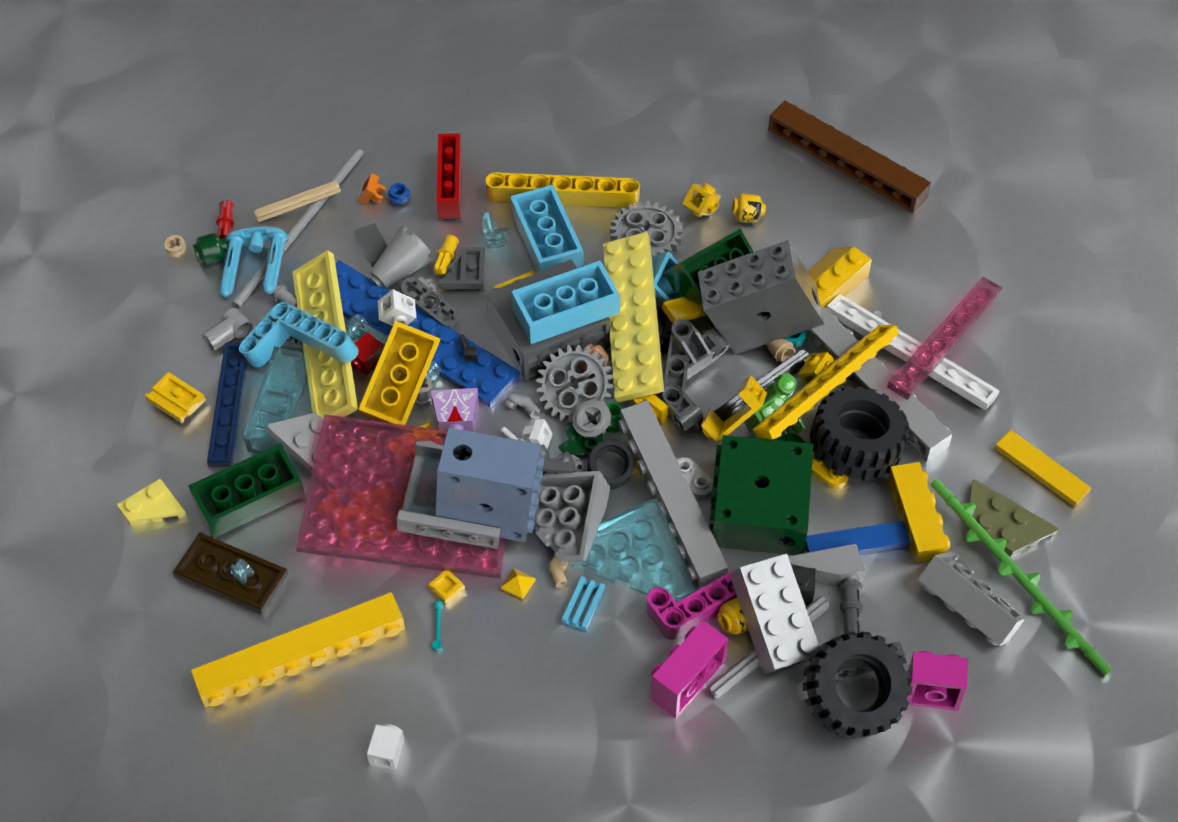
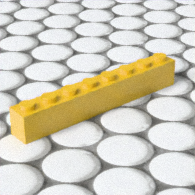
M392 592L194 668L191 672L205 708L214 707L235 696H244L260 686H269L283 677L295 676L301 670L311 666H320L326 660L337 656H345L359 647L371 646L382 638L396 636L405 630L404 621Z

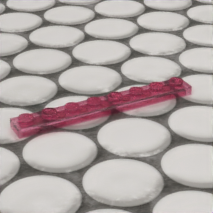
M983 276L893 376L887 388L908 400L995 301L1003 288Z

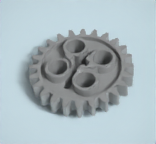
M649 201L646 202L645 206L637 202V207L629 204V210L621 208V214H615V220H611L610 241L647 232L650 237L652 257L667 251L672 254V251L678 252V246L682 245L683 224L679 222V216H674V210L666 211V205L658 208V202L653 206H650Z
M568 345L566 353L559 348V356L556 357L550 354L551 363L543 361L547 367L546 370H538L543 375V378L536 379V382L542 385L536 391L544 394L539 398V401L541 403L548 402L544 409L546 411L553 409L551 415L554 418L560 413V420L562 422L566 420L567 416L570 423L573 422V415L576 409L584 402L597 400L607 405L605 399H613L608 390H614V385L609 384L610 381H613L614 376L607 375L612 368L610 366L603 367L607 360L605 358L598 360L600 355L598 351L591 355L590 347H587L582 352L580 345H577L576 351H573L571 346ZM581 363H586L587 370L582 374L576 373V367ZM560 373L565 374L564 382L555 384L554 379L556 375ZM595 374L594 378L587 379L590 375ZM574 380H577L579 382V388L574 389L572 387ZM589 385H597V391L594 395H586V388ZM563 389H565V390L562 391L560 394H558V395L556 394V392H557L558 390H563ZM574 395L575 402L570 406H565V397ZM587 414V416L589 417V419L592 421V420H593V416H590L589 414Z

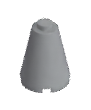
M401 226L370 271L372 275L370 280L379 287L388 288L434 260L433 256L428 257L431 252L423 241L414 233L411 236L406 233L408 228L405 226Z

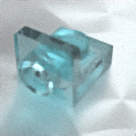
M483 213L482 230L487 249L509 245L508 228L498 229L497 221H492L491 213Z

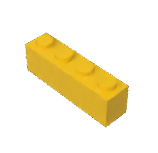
M920 462L891 466L888 483L900 520L904 521L910 540L909 548L914 564L929 563L935 555L946 553L950 549V540L948 535H944L942 530V516L936 512L935 495L929 491L927 472L922 470Z

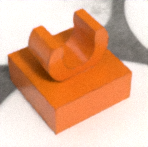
M371 173L365 180L358 197L359 202L366 205L371 199L375 203H380L383 196L379 194H382L386 188L378 184L379 176Z

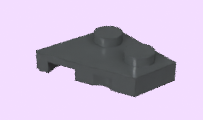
M462 247L456 255V259L449 265L443 279L440 278L439 289H484L485 247Z

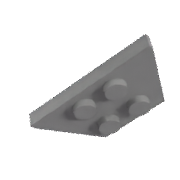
M315 412L271 423L266 427L265 431L279 444L281 443L285 450L332 492L335 490L339 491L352 445Z

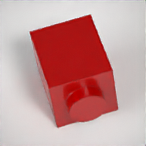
M368 332L354 343L358 347L359 352L356 358L351 361V367L355 371L360 370L366 376L376 368L385 347L382 342Z

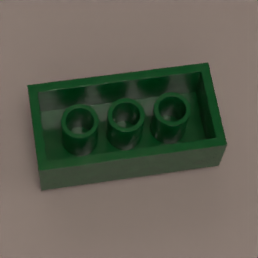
M281 443L188 485L193 501L213 538L305 496L301 478Z

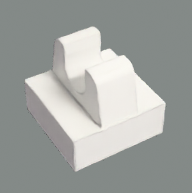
M536 419L534 425L525 426L522 432V437H527V442L544 444L547 449L553 435L545 419Z

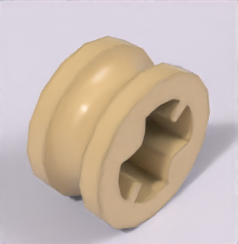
M172 235L164 242L166 252L171 257H179L186 252L185 241L179 235Z

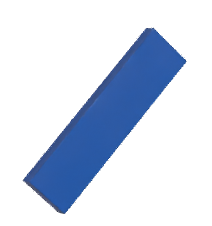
M904 521L808 535L805 545L807 553L856 544L859 554L909 547L910 540Z

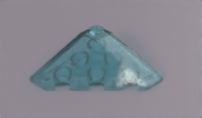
M656 498L632 506L601 523L586 561L570 562L571 567L581 570L584 566L597 571V577L613 583L616 579L630 583V589L646 595L653 588L661 587L666 589L676 602H679L696 592L668 521Z

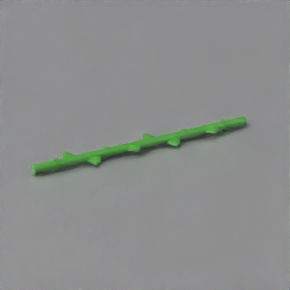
M938 478L935 479L931 486L943 498L946 505L950 506L970 528L966 540L968 542H983L1001 562L998 574L1000 576L1012 575L1032 596L1034 602L1030 611L1033 614L1046 612L1067 635L1064 644L1066 649L1079 648L1084 654L1083 656L1087 657L1104 677L1110 674L1112 669L1099 656L1095 648L1091 647L1070 624L1073 612L1071 610L1058 611L1037 588L1041 575L1038 572L1025 574L1004 551L1007 540L1005 538L993 539L975 520L973 513L976 504L974 502L961 504L957 500L958 497L956 495L954 496Z

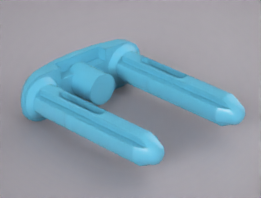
M256 226L236 230L227 235L228 250L219 287L222 297L227 298L233 292L242 247H249L251 252L260 253L262 252L264 242L271 243L262 286L266 294L270 295L277 287L284 244L289 240L284 230L278 227Z

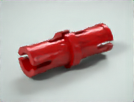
M224 200L219 203V216L216 218V223L218 226L217 234L220 239L227 237L234 226V218L232 217L234 203L230 200H226V207H224Z

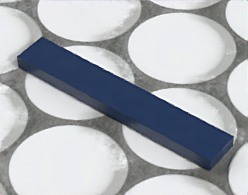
M225 343L207 457L208 467H230L234 462L248 363L247 359L239 351L241 343Z

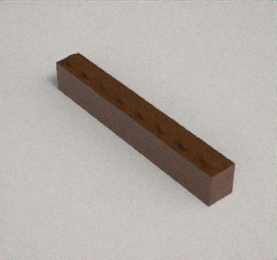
M784 100L769 115L768 131L908 211L914 213L928 198L931 187L930 181L801 110L796 105Z

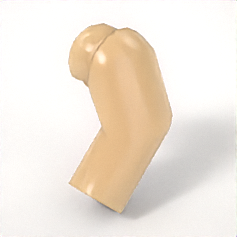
M554 555L548 566L555 586L563 587L568 583L564 571L569 562L561 563Z

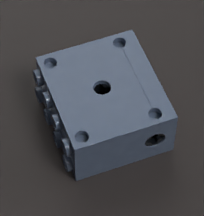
M448 427L437 470L436 517L501 528L500 538L526 542L527 533H533L535 514L538 510L540 499L539 495L545 456L540 455L541 445Z

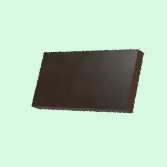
M199 532L172 573L178 579L263 615L287 577L288 570Z

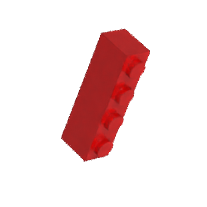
M460 133L438 134L436 195L438 219H461L462 148Z

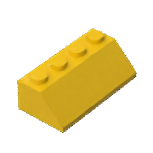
M854 246L834 248L808 270L809 275L817 286L821 309L823 307L826 308L839 294L846 297L869 276L872 261L869 256Z
M395 321L359 406L358 414L382 424L404 428L441 339Z

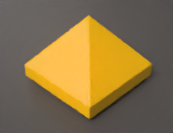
M513 568L500 588L523 600L536 581V578Z

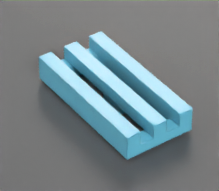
M581 576L563 615L562 623L587 631L604 593L605 584L600 583L598 585L596 581L590 580L589 582L586 581L585 577ZM585 587L587 588L573 620H571L570 617ZM592 591H597L583 623H579Z

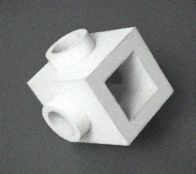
M392 289L378 300L379 320L391 326L394 325L395 321L408 325L416 319L415 299Z

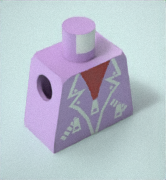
M478 388L431 390L433 408L440 435L446 436L448 427L474 432L479 407Z

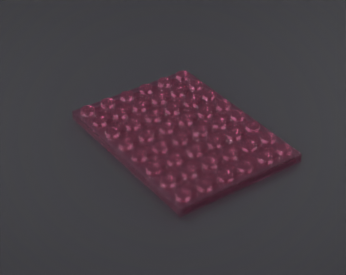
M324 414L296 545L297 552L501 578L506 539L500 538L498 549L397 531L398 513L403 508L416 456V441H432L438 445H444L447 430ZM425 460L423 465L420 463L422 470L414 498V505L436 509L439 462Z

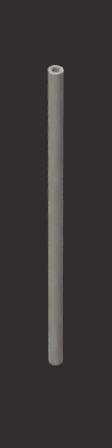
M356 149L330 182L336 180L340 184L364 155V152L361 149ZM329 197L312 203L287 234L289 240L284 244L283 254ZM267 260L233 300L232 305L235 308L239 309L263 280Z

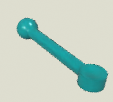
M436 600L433 604V607L436 609L435 641L432 643V648L436 652L441 651L443 648L440 641L441 609L443 608L441 600Z

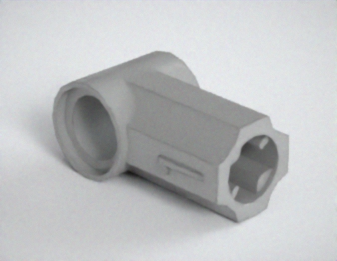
M231 308L224 313L221 321L204 332L202 337L208 347L215 351L235 337L240 339L247 336L252 330L253 324L237 308Z

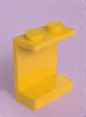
M751 375L743 381L738 393L747 404L725 422L712 409H709L701 424L703 427L702 431L710 440L714 439L719 443L722 441L723 435H729L763 406L767 392Z

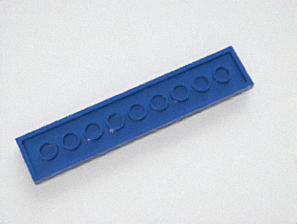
M338 260L335 266L343 316L384 342H387L393 326L379 320L378 300L390 291L382 286H377L368 277ZM416 308V319L409 323L408 326L441 339L429 370L459 389L478 388L479 401L491 408L520 377V371L467 338L469 347L477 346L478 361H465L463 345L459 338L461 334L448 326L438 323Z

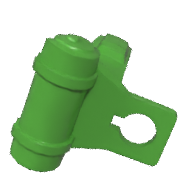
M786 373L779 374L774 378L775 381L766 386L767 394L763 406L744 421L745 426L752 435L754 434L753 429L789 400L797 384L792 375ZM800 417L797 421L798 426L796 424L790 426L795 434H799L806 428L805 423Z

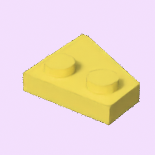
M161 479L117 504L119 511L131 527L144 525L147 522H162L163 518L178 516L179 519L186 517L185 510Z

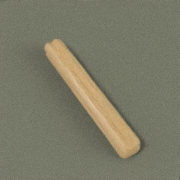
M334 180L258 208L254 211L257 221L262 222L341 192L338 182Z

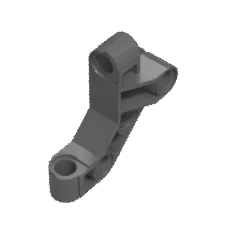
M686 319L676 320L671 328L664 377V392H662L661 399L668 405V417L682 433L704 419L700 408L685 393L686 380L712 364L728 347L730 348V345L716 329H710L701 336L693 324ZM672 368H680L681 371H674ZM672 397H673V398H676L677 401L672 402V401H669L668 398H672Z

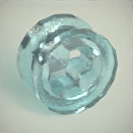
M241 558L236 560L235 565L231 564L229 566V570L234 577L243 584L247 582V577L254 576L252 568Z

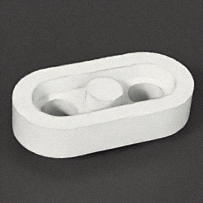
M689 458L677 459L680 468H688L681 470L695 499L705 500L712 495L713 488L711 477L693 460Z

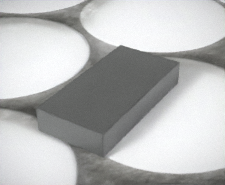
M375 223L354 230L355 237L371 267L376 264L387 247Z

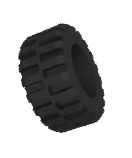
M856 386L855 389L844 387L841 388V391L835 390L823 398L818 406L811 427L810 444H813V451H815L816 457L819 461H824L823 465L827 469L835 470V474L841 477L846 475L852 480L862 478V481L871 480L872 477L875 479L883 477L884 474L890 473L891 466L898 465L909 438L908 432L910 428L903 410H899L900 406L895 401H890L889 396L883 393L881 395L875 389L870 388L866 390L861 386ZM843 427L863 429L873 435L875 439L857 438L849 434Z
M854 631L823 643L818 647V651L811 655L809 658L810 665L805 667L803 674L807 677L806 682L802 683L803 691H807L808 698L805 699L806 705L813 708L812 716L816 721L821 720L823 722L822 727L828 731H836V735L842 737L862 738L885 732L891 728L892 724L899 722L902 718L901 712L907 710L910 704L906 699L907 696L912 695V686H908L907 680L911 679L912 676L910 670L905 671L903 664H906L907 661L904 656L898 657L895 653L898 648L893 643L887 645L884 643L885 638L880 635L871 636L870 632L862 631L855 633ZM858 659L872 668L878 680L879 691L877 699L873 706L863 711H856L847 707L836 692V672L839 666L848 660Z

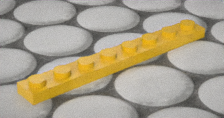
M878 325L753 429L756 438L774 440L781 436L783 430L795 424L802 414L812 410L814 404L828 396L830 391L836 386L844 383L851 373L858 371L863 363L875 357L882 347L889 345L892 339L899 334L897 326Z

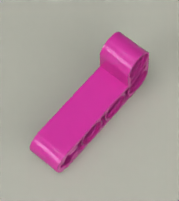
M731 572L679 602H676L666 589L661 587L653 588L647 595L648 616L664 637L670 640L681 638L686 635L692 626L697 627L702 620L708 622L719 614L722 604L737 598L730 577ZM717 596V597H720L721 599H720V600H714V599H712L711 597ZM655 602H661V603H663V605L657 606V605H654L653 603H655ZM691 609H697V610H699L700 612L693 613V612H691L690 610H691ZM675 621L678 625H670L668 622Z

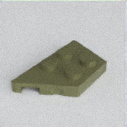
M973 479L970 486V502L976 504L973 517L993 539L1005 538L1007 540L1004 551L1009 556H1014L1022 552L1024 548H1031L1037 545L1040 540L1049 536L1052 538L1057 534L1058 527Z

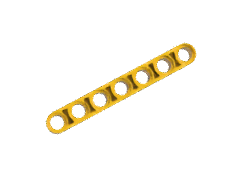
M495 172L486 176L485 179L488 200L500 203H510V196L549 185L554 186L562 205L629 208V204L634 207L637 206L640 195L639 182L632 178Z

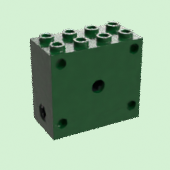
M723 435L722 445L717 444L709 518V528L719 548L787 555L804 554L809 521L813 444Z

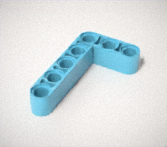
M287 302L276 304L239 346L241 354L255 368L266 364L290 336L343 363L355 359L359 352L358 347L345 331Z

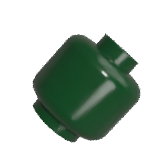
M217 233L197 237L196 244H193L197 261H201L204 265L223 261L225 258L224 252L228 250L225 238L220 239Z

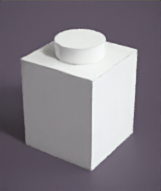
M376 724L367 752L369 765L396 771L405 742L401 729L391 724H385L384 726Z

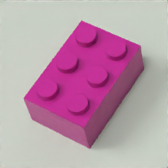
M703 620L697 627L692 626L686 633L685 640L681 645L676 644L669 652V658L663 664H657L653 669L650 686L651 700L674 718H677L725 664L728 638Z

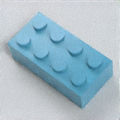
M553 185L510 196L511 215L536 272L546 270L558 263L571 259L577 268L584 266L583 249Z
M601 260L511 291L512 309L530 344L620 313V294Z

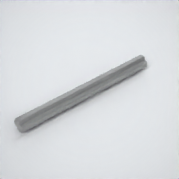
M822 596L806 607L811 623L829 608V602ZM752 650L709 685L708 691L715 699L720 698L760 665L756 650Z

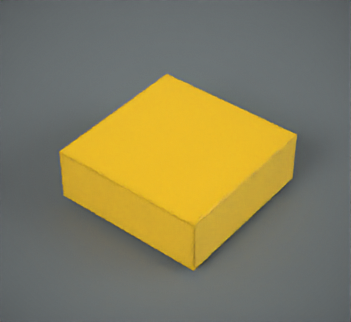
M445 569L428 584V589L445 605L465 589L464 584L448 569Z

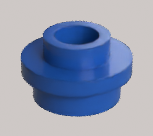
M402 183L393 184L388 191V199L394 204H403L410 198V190Z

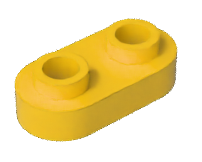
M813 451L812 474L831 489L843 488L847 484L848 476L834 475L835 470L827 469L823 465V460L818 461L814 459L817 457L815 451Z

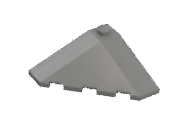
M600 471L542 475L538 510L535 514L534 529L537 531L536 535L542 542L556 552L554 555L561 563L586 561L606 511L610 486Z

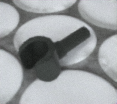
M459 335L464 349L465 361H478L477 346L469 347L465 335Z

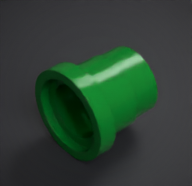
M610 403L606 406L609 408L611 415L615 417L611 416V426H608L605 431L616 433L620 431L618 420H620L622 408L619 404Z

